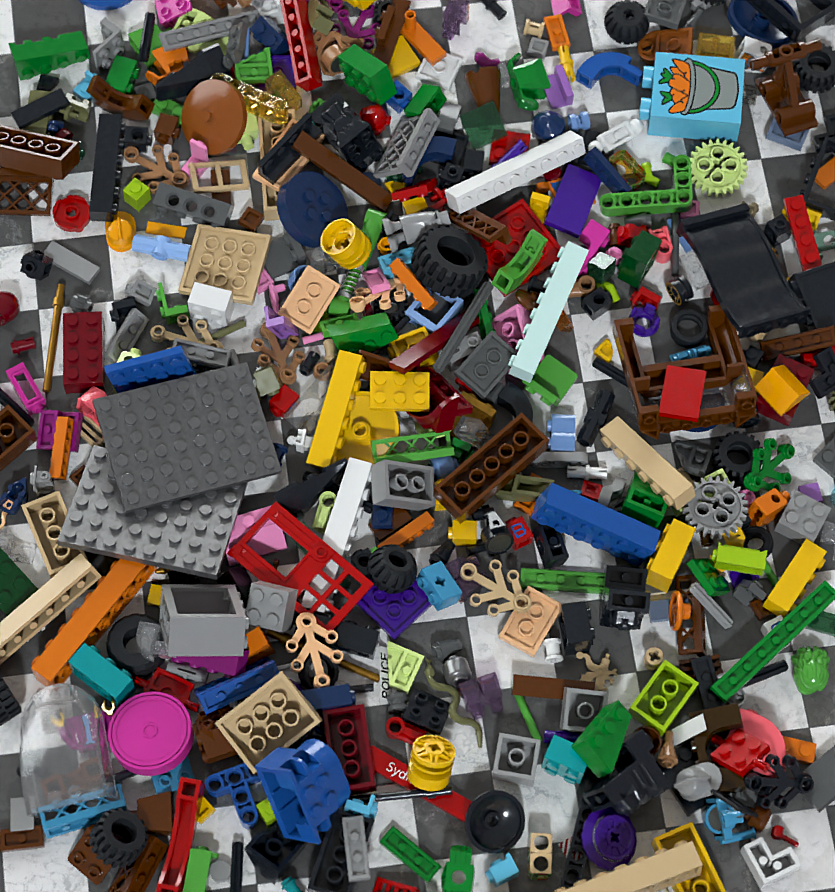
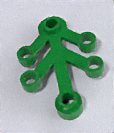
M774 438L765 439L764 449L756 448L753 450L752 472L744 478L746 489L756 492L759 489L770 491L776 488L780 492V484H790L792 479L790 473H780L774 471V469L783 460L791 459L794 456V447L790 444H780L777 448V455L771 460V452L776 449L777 442ZM760 460H763L762 469L759 471ZM767 476L779 481L780 484L777 482L767 483L763 479Z

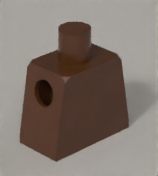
M171 791L138 799L137 810H131L130 813H136L138 815L137 818L144 821L143 826H147L148 829L146 834L171 836L173 830Z

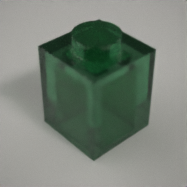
M600 251L588 263L587 275L591 276L595 282L603 285L614 275L617 258Z

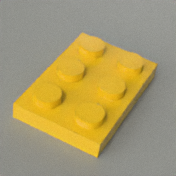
M370 371V411L429 412V372H407L402 374L393 371Z

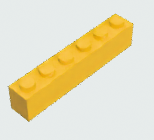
M339 350L306 461L310 467L322 470L339 461L337 454L344 445L343 434L349 427L350 418L348 417L350 411L354 410L356 403L354 397L361 387V381H359L361 373L364 374L367 362H365L362 355Z

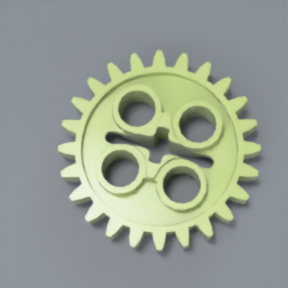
M710 139L709 145L702 142V148L696 146V152L692 151L690 158L692 184L696 183L695 189L701 187V194L708 191L709 197L712 193H715L716 198H718L719 193H722L723 197H725L727 191L732 195L733 188L739 190V184H744V178L747 177L746 172L748 171L747 159H743L744 152L739 153L740 147L734 149L733 142L728 146L726 145V140L721 144L719 139L716 140V143H713ZM719 154L722 157L715 158L713 155ZM706 166L708 167V169L703 170L700 167ZM731 166V167H733V168H735V169H734V170H728L727 167ZM719 178L721 181L715 182L713 179Z

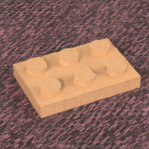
M307 265L277 315L286 317L296 327L311 335L341 285L310 265Z
M528 586L524 594H527L531 599L530 609L525 613H517L513 610L498 638L534 658L559 615L561 603ZM519 600L518 605L523 607L524 602Z

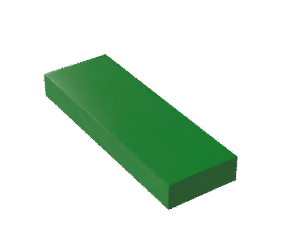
M394 826L379 841V844L426 883H429L441 869L439 863Z

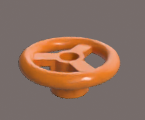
M678 590L672 593L669 603V625L673 631H677L681 626L682 619L689 620L691 615L690 603H683L682 594Z

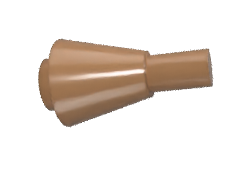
M672 731L665 732V740L657 759L658 764L664 768H672L678 764Z

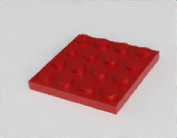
M523 198L492 217V219L507 226L512 238V242L508 245L498 240L489 243L470 232L467 233L472 235L474 240H478L481 248L485 249L488 258L486 275L491 281H493L498 270L514 258L530 230L534 229L548 239L539 262L516 289L531 281L534 275L542 274L551 268L554 262L558 263L560 260L557 257L561 248Z

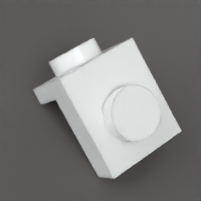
M265 0L261 8H256L260 15L267 18L282 15L280 0Z

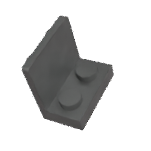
M285 228L282 237L271 241L266 258L265 268L272 279L290 273L300 265H306V254L301 244L293 239Z

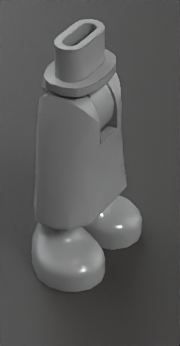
M447 210L399 216L400 221H391L388 218L382 219L392 254L398 251L399 244L403 241H406L407 245L419 241L423 234L433 227L438 228V226L451 225ZM397 230H403V232L393 234Z

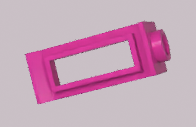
M22 362L6 370L7 377L28 414L31 416L41 413V410L47 407L45 399L24 363ZM22 373L36 394V397L30 400L26 398L15 377Z

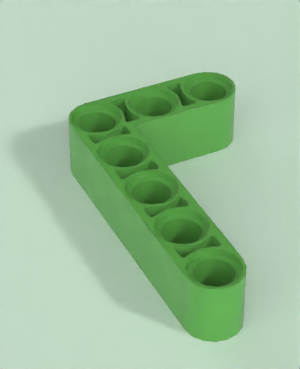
M681 154L674 159L675 189L604 194L599 201L602 215L615 217L637 215L644 212L646 214H663L691 210L693 194L690 158ZM682 164L686 165V167L680 168L678 166ZM682 181L687 182L686 185H680L679 183ZM681 199H687L688 201H687V202H681L680 200H681ZM662 200L669 201L668 203H661ZM644 201H649V202H650V203L647 204V205L642 204V202H644ZM625 202H630V203H631V205H629V206H625V205H623V204H624ZM607 203L612 204L610 207H605L604 205Z

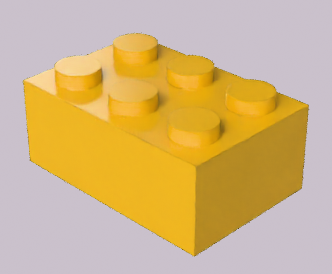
M673 519L671 525L667 523L653 557H651L646 567V584L665 593L668 592L692 541L696 528L676 519Z

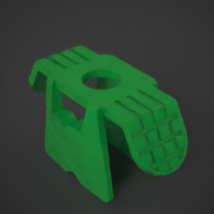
M517 53L508 61L505 69L508 82L518 108L535 111L539 107V103L536 100L546 98L544 89H549L551 84L542 59L539 58L514 67L521 58V54Z
M464 845L451 846L450 860L446 862L441 876L442 892H473L475 869L474 865H471L472 848ZM455 871H461L465 874V881L463 883L456 884L452 881V874Z

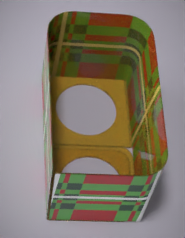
M619 150L610 156L609 162L613 167L622 165L625 168L626 172L622 176L625 181L628 178H634L637 181L631 186L632 190L630 192H634L644 184L645 170L626 150Z

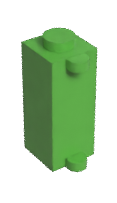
M204 846L190 849L183 892H207L212 859H218V853H213Z

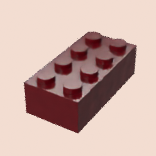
M102 311L63 313V386L66 394L86 393L93 386L105 392V335Z
M364 704L323 710L327 745L336 753L350 786V795L378 791L367 710Z

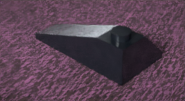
M216 43L202 49L197 53L195 59L191 62L186 61L183 64V68L176 73H170L155 85L156 100L159 102L188 96L196 85L206 80L217 79L231 83V71L223 65L224 54L220 45Z
M277 822L271 828L258 832L244 850L257 872L275 885L308 842L284 838Z

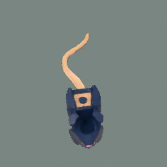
M25 477L13 484H9L7 493L4 492L0 497V509L2 510L0 530L6 523V515L17 514L22 502L28 501L27 479Z

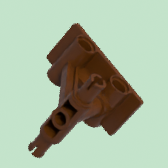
M820 39L807 43L800 41L790 45H782L780 48L765 52L763 56L749 59L748 63L751 71L766 66L768 68L776 67V71L773 74L755 79V85L784 136L818 127V121L815 118V104L812 99L805 100L799 90L800 80L798 74L793 71L792 61L805 58L809 53L822 50Z

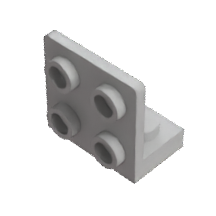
M106 17L100 21L104 40L93 51L96 70L99 73L107 69L115 59V56H121L125 50L121 29Z

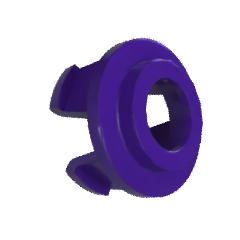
M647 303L645 307H634L631 310L629 318L633 317L635 335L649 337L657 332L660 318L655 312V306ZM641 318L649 320L650 327L645 329V327L636 324V322Z

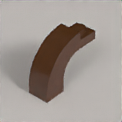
M98 75L92 77L86 90L96 99L94 103L110 114H120L122 118L127 120H148L155 106L144 94L128 95L112 88Z

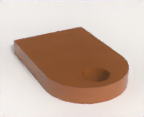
M693 27L677 28V30H657L647 33L639 41L637 47L641 60L647 64L654 65L656 52L692 55ZM651 46L650 50L643 51L645 47Z

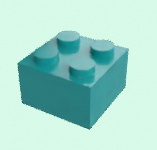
M554 735L544 756L541 768L545 769L544 771L549 775L556 776L557 774L564 777V780L570 784H580L587 765L571 748L572 742Z

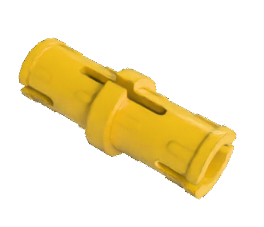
M564 45L563 52V48L560 46L557 49L560 58L559 65L562 64L568 81L570 76L572 83L576 80L573 70L574 62L570 57L569 47Z

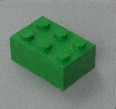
M353 44L337 56L340 62L339 68L345 75V83L349 87L355 88L359 94L367 96L371 102L374 101L381 106L397 94L388 65L359 46Z

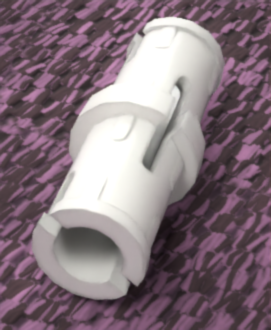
M567 465V478H584V480L588 481L589 479L607 480V467Z

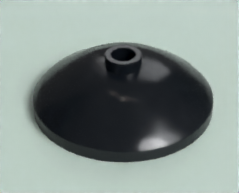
M490 790L477 796L468 807L465 815V831L469 841L477 849L489 854H499L511 849L521 838L525 827V813L521 803L512 794L502 790ZM492 816V821L488 823V817Z

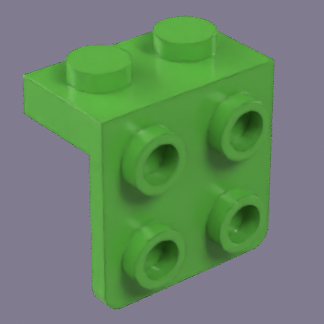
M546 355L537 367L531 382L529 383L524 380L522 382L525 385L524 389L532 395L537 393L541 396L540 400L548 406L552 404L557 407L577 380L578 375L551 355Z

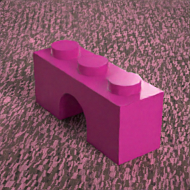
M593 219L589 221L579 238V241L587 247L589 252L577 279L588 273L591 261L595 263L600 255L598 251L601 247L605 248L610 241V238H608L610 230Z

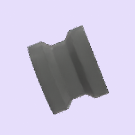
M397 692L387 695L389 714H402L405 712L407 707L406 693Z

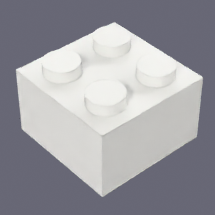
M194 282L188 299L190 319L194 322L205 320L216 328L227 327L234 310L232 291Z

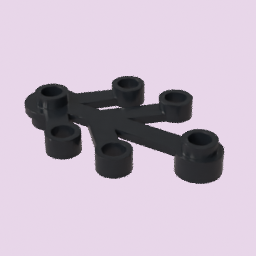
M774 754L767 755L765 762L770 764L778 778L761 777L756 773H749L744 778L746 788L754 792L759 791L762 786L775 787L767 795L761 794L757 798L758 806L764 809L770 807L773 800L776 807L785 809L798 793H809L814 787V780L811 775L805 772L802 773L797 765L796 758L789 754L783 757L782 764L791 770L795 778L787 776L780 764L779 757ZM787 787H792L784 796L780 795Z

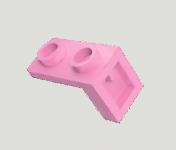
M193 138L189 141L191 157L181 168V171L187 174L190 179L188 163L209 162L207 146L202 141H196ZM207 168L196 169L197 180L200 179Z

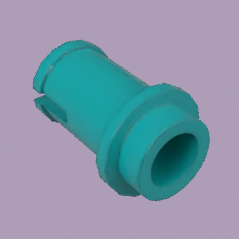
M291 876L281 883L283 886L282 890H286V892H302L295 882L296 879H293Z

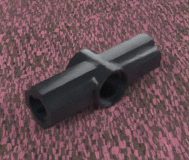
M600 389L592 407H589L583 421L584 424L576 439L580 445L592 447L600 429L604 427L608 412L615 399V395L611 391Z

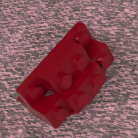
M419 364L408 371L429 372V412H407L424 429L431 428L435 433L453 430L455 417L472 414L473 406L440 373H436L432 365L420 367Z

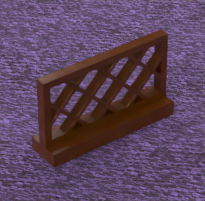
M0 168V185L2 183H9L12 186L5 193L0 190L2 195L0 202L5 198L11 204L5 210L0 209V215L51 216L54 178L38 176L11 168ZM22 183H27L31 188L22 194L17 187ZM40 184H48V190L41 195L36 188ZM16 190L20 197L12 203L7 196ZM34 190L40 197L31 203L26 196ZM24 199L29 206L25 210H19L16 205ZM42 199L47 204L46 211H38L35 207Z

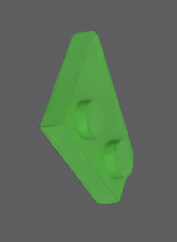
M266 47L262 52L256 55L253 54L246 60H241V62L234 65L236 84L273 83L270 47Z

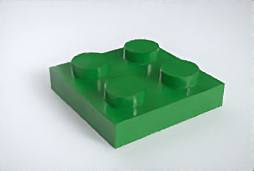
M698 558L692 559L687 563L709 597L726 595L731 591L727 580L722 575L720 576L716 570L717 568H714V562L711 559Z

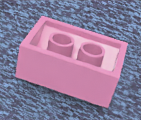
M516 304L492 319V327L496 330L497 335L515 350L519 339L524 340L525 335L522 332L526 324H531L532 319L529 318L531 312L522 305ZM543 353V355H542V357H541L540 362H542V360H543L544 357H545V356H544V353Z
M271 506L237 516L225 553L229 566L239 563L227 554L228 551L244 537ZM270 519L247 543L261 557L287 549L283 530Z

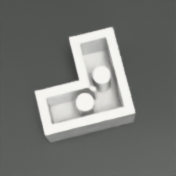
M763 837L744 845L740 850L760 889L798 871L801 867L792 847L772 856Z

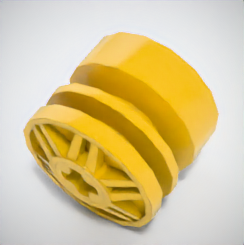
M342 218L335 220L322 233L320 241L322 250L342 268H357L369 257L371 252L370 239L350 220Z
M424 735L417 738L412 746L407 770L408 780L421 790L439 791L444 789L450 782L456 750L453 744L447 739L436 735Z

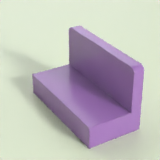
M562 64L555 66L554 74L548 75L551 87L544 89L552 110L572 105L574 93Z
M264 306L266 328L282 340L289 336L299 335L298 328L286 317L279 316L269 306Z

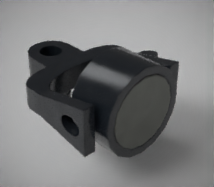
M488 504L483 505L471 515L473 521L483 520L485 528L481 531L480 535L483 544L471 547L466 546L468 557L487 551L491 556L506 553L514 543L508 525L500 519L493 507L490 508Z

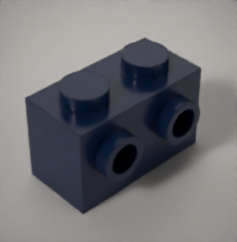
M260 15L250 27L251 32L254 34L253 38L259 43H263L265 48L270 47L271 55H284L289 49L287 35L272 19Z

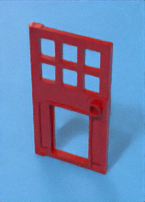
M276 501L227 553L259 581L298 590L297 598L304 590H307L317 601L309 610L296 601L295 611L299 615L304 612L314 614L323 604L335 616L327 625H324L316 618V624L328 631L335 630L374 586L373 582ZM269 519L308 551L286 577L247 545ZM331 560L344 570L336 580H333L322 571ZM317 575H320L331 585L323 595H320L309 586ZM348 575L361 584L360 588L353 595L340 586ZM334 590H337L348 599L340 610L326 600Z

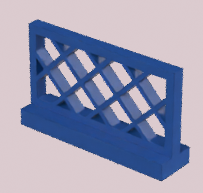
M267 656L247 665L245 673L233 678L222 676L193 689V692L205 714H208L253 694L275 677L279 670L275 661Z

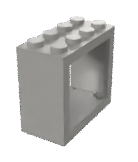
M161 584L159 623L168 656H243L244 648L248 646L245 629H249V617H246V608H243V600H241L240 592H237L235 585Z

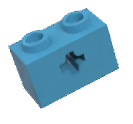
M442 561L422 568L416 579L418 586L423 589L430 604L437 611L456 604L463 593Z

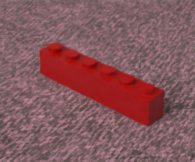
M280 0L295 82L297 86L309 92L323 86L312 27L308 19L307 1Z

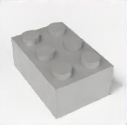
M382 460L371 466L373 505L424 511L436 505V499L433 496L435 487L433 467L391 460Z

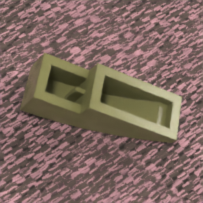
M309 0V23L313 29L327 36L335 24L331 19L334 11L325 0Z
M516 474L495 496L497 500L535 502L537 497L551 483L555 484V480Z

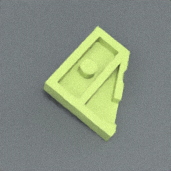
M388 641L389 687L408 695L422 665L424 656Z

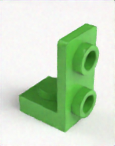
M162 282L158 283L159 290L155 291L157 300L162 301L163 306L159 307L162 318H166L167 325L177 323V317L181 314H185L189 318L187 305L167 307Z

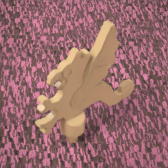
M577 652L576 658L582 659L584 657L587 669L592 671L581 675L580 681L592 682L596 678L595 690L606 691L607 687L604 688L603 686L605 685L604 681L609 680L610 685H612L614 679H611L609 675L617 676V669L608 670L610 655L606 654L605 658H602L600 665L593 664L588 654Z

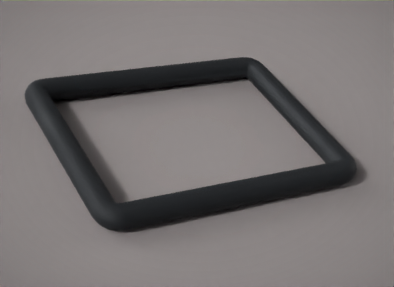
M714 789L710 790L713 795L735 810L755 818L758 817L756 812L734 797Z

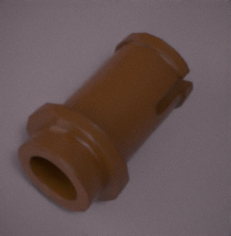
M611 223L607 228L610 230V248L621 247L617 243L616 234L620 226L619 223Z

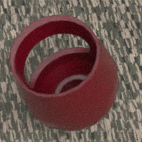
M8 291L0 292V326H3L16 318L20 311L18 298Z

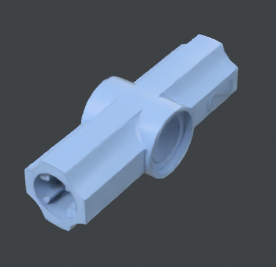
M136 234L132 241V251L150 254L153 258L162 261L169 258L187 262L191 245L173 242L170 238L161 235L154 238Z

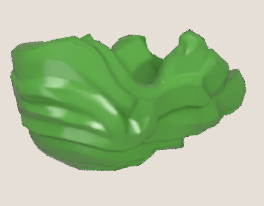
M810 646L798 648L796 654L791 656L794 666L793 680L798 691L803 695L822 691L829 679L828 664L830 657L825 650L822 651L817 646H813V649Z

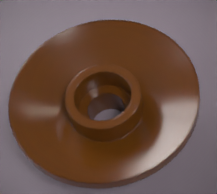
M518 289L515 292L517 301L526 310L532 312L533 308L538 309L539 304L536 302L540 295L539 293Z

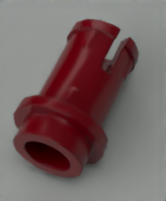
M33 336L18 341L15 339L14 342L10 343L13 354L17 353L19 355V352L36 349Z

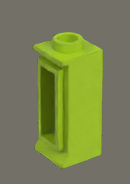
M719 542L717 549L713 548L711 560L715 561L714 568L762 576L766 565L767 550L760 552V550L726 544L721 546Z

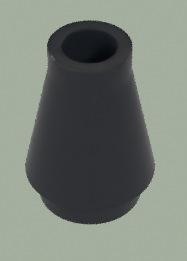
M446 540L430 554L429 563L432 565L442 561L446 567L456 547L455 544L450 540Z

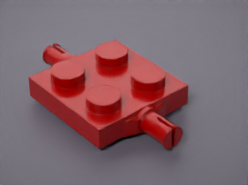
M157 667L154 675L148 681L138 676L134 679V684L144 688L143 693L162 692L178 699L185 708L197 713L200 705L190 701V695L195 687L193 683Z
M738 728L727 739H722L718 735L712 738V743L719 747L710 754L711 759L739 776L744 777L750 770L756 767L764 772L770 769V764L763 761V758L771 751L770 746Z

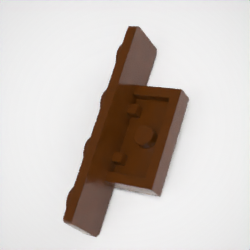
M392 0L391 5H388L386 11H382L380 21H382L381 26H377L374 37L377 40V45L373 56L387 64L388 67L405 22V12L411 6V1Z

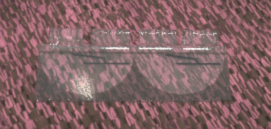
M335 361L329 364L283 416L297 431L298 429H306L307 435H309L317 426L312 419L317 422L319 421L335 367Z

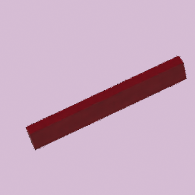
M465 311L391 360L389 368L406 374L444 348L464 316ZM479 317L475 318L469 330L479 324Z

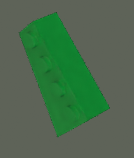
M82 31L59 34L54 39L49 36L42 37L41 41L32 42L31 39L24 40L23 44L16 45L15 42L8 43L20 81L29 80L34 76L47 74L53 70L66 68L71 64L81 63L90 59L89 49Z

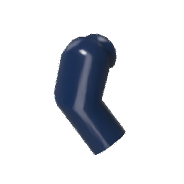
M51 120L47 125L48 131L50 133L54 131V134L60 129L65 128L64 122L59 120Z

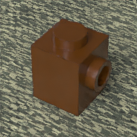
M160 113L154 129L155 141L163 145H173L175 139H178L180 136L179 117Z

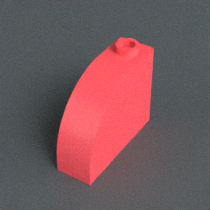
M740 708L743 728L739 729L768 744L771 751L767 755L774 754L778 756L780 764L785 771L786 767L783 766L782 759L787 755L783 736L778 728L770 720L758 715L756 711ZM737 729L730 730L728 737L732 735ZM758 767L753 769L755 772L768 777L778 778L771 767L767 772Z

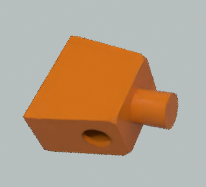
M773 488L755 499L747 513L752 520L750 527H764L777 518L791 499L789 493L785 490L779 492L776 488Z
M259 626L245 635L248 638V646L244 649L249 650L247 665L275 653L267 635Z

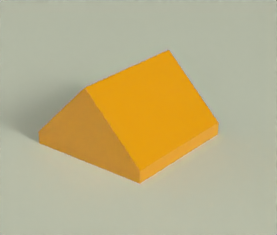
M785 365L772 367L755 386V390L780 417L810 394Z

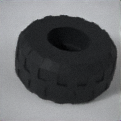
M135 613L124 616L115 622L108 632L106 642L107 654L117 664L115 667L119 670L125 669L133 677L146 676L155 672L157 667L164 663L166 647L161 626L156 619L149 615ZM135 637H143L149 641L148 647L141 653H130L127 651V643Z

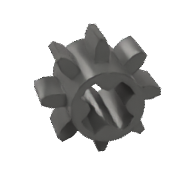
M82 292L81 295L73 296L70 308L73 313L91 312L94 303L91 302L90 295Z

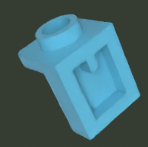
M88 70L85 72L86 78L73 89V93L81 100L91 101L93 97L86 90L92 77L97 74H92Z

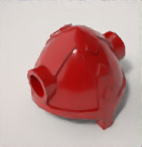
M379 104L364 107L359 113L362 121L370 124L375 136L380 135L391 122V116Z

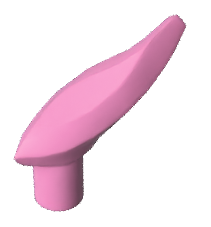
M283 283L279 285L269 284L270 302L276 313L279 311L278 293L285 291Z

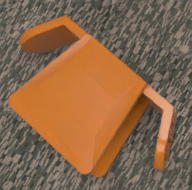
M163 47L153 50L152 54L157 60L154 61V66L162 76H158L151 71H147L145 76L149 82L156 85L170 73L179 71L184 67L183 64L186 61L189 62L186 47L164 52Z

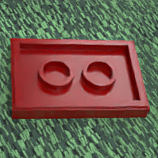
M667 365L659 416L698 422L706 371Z

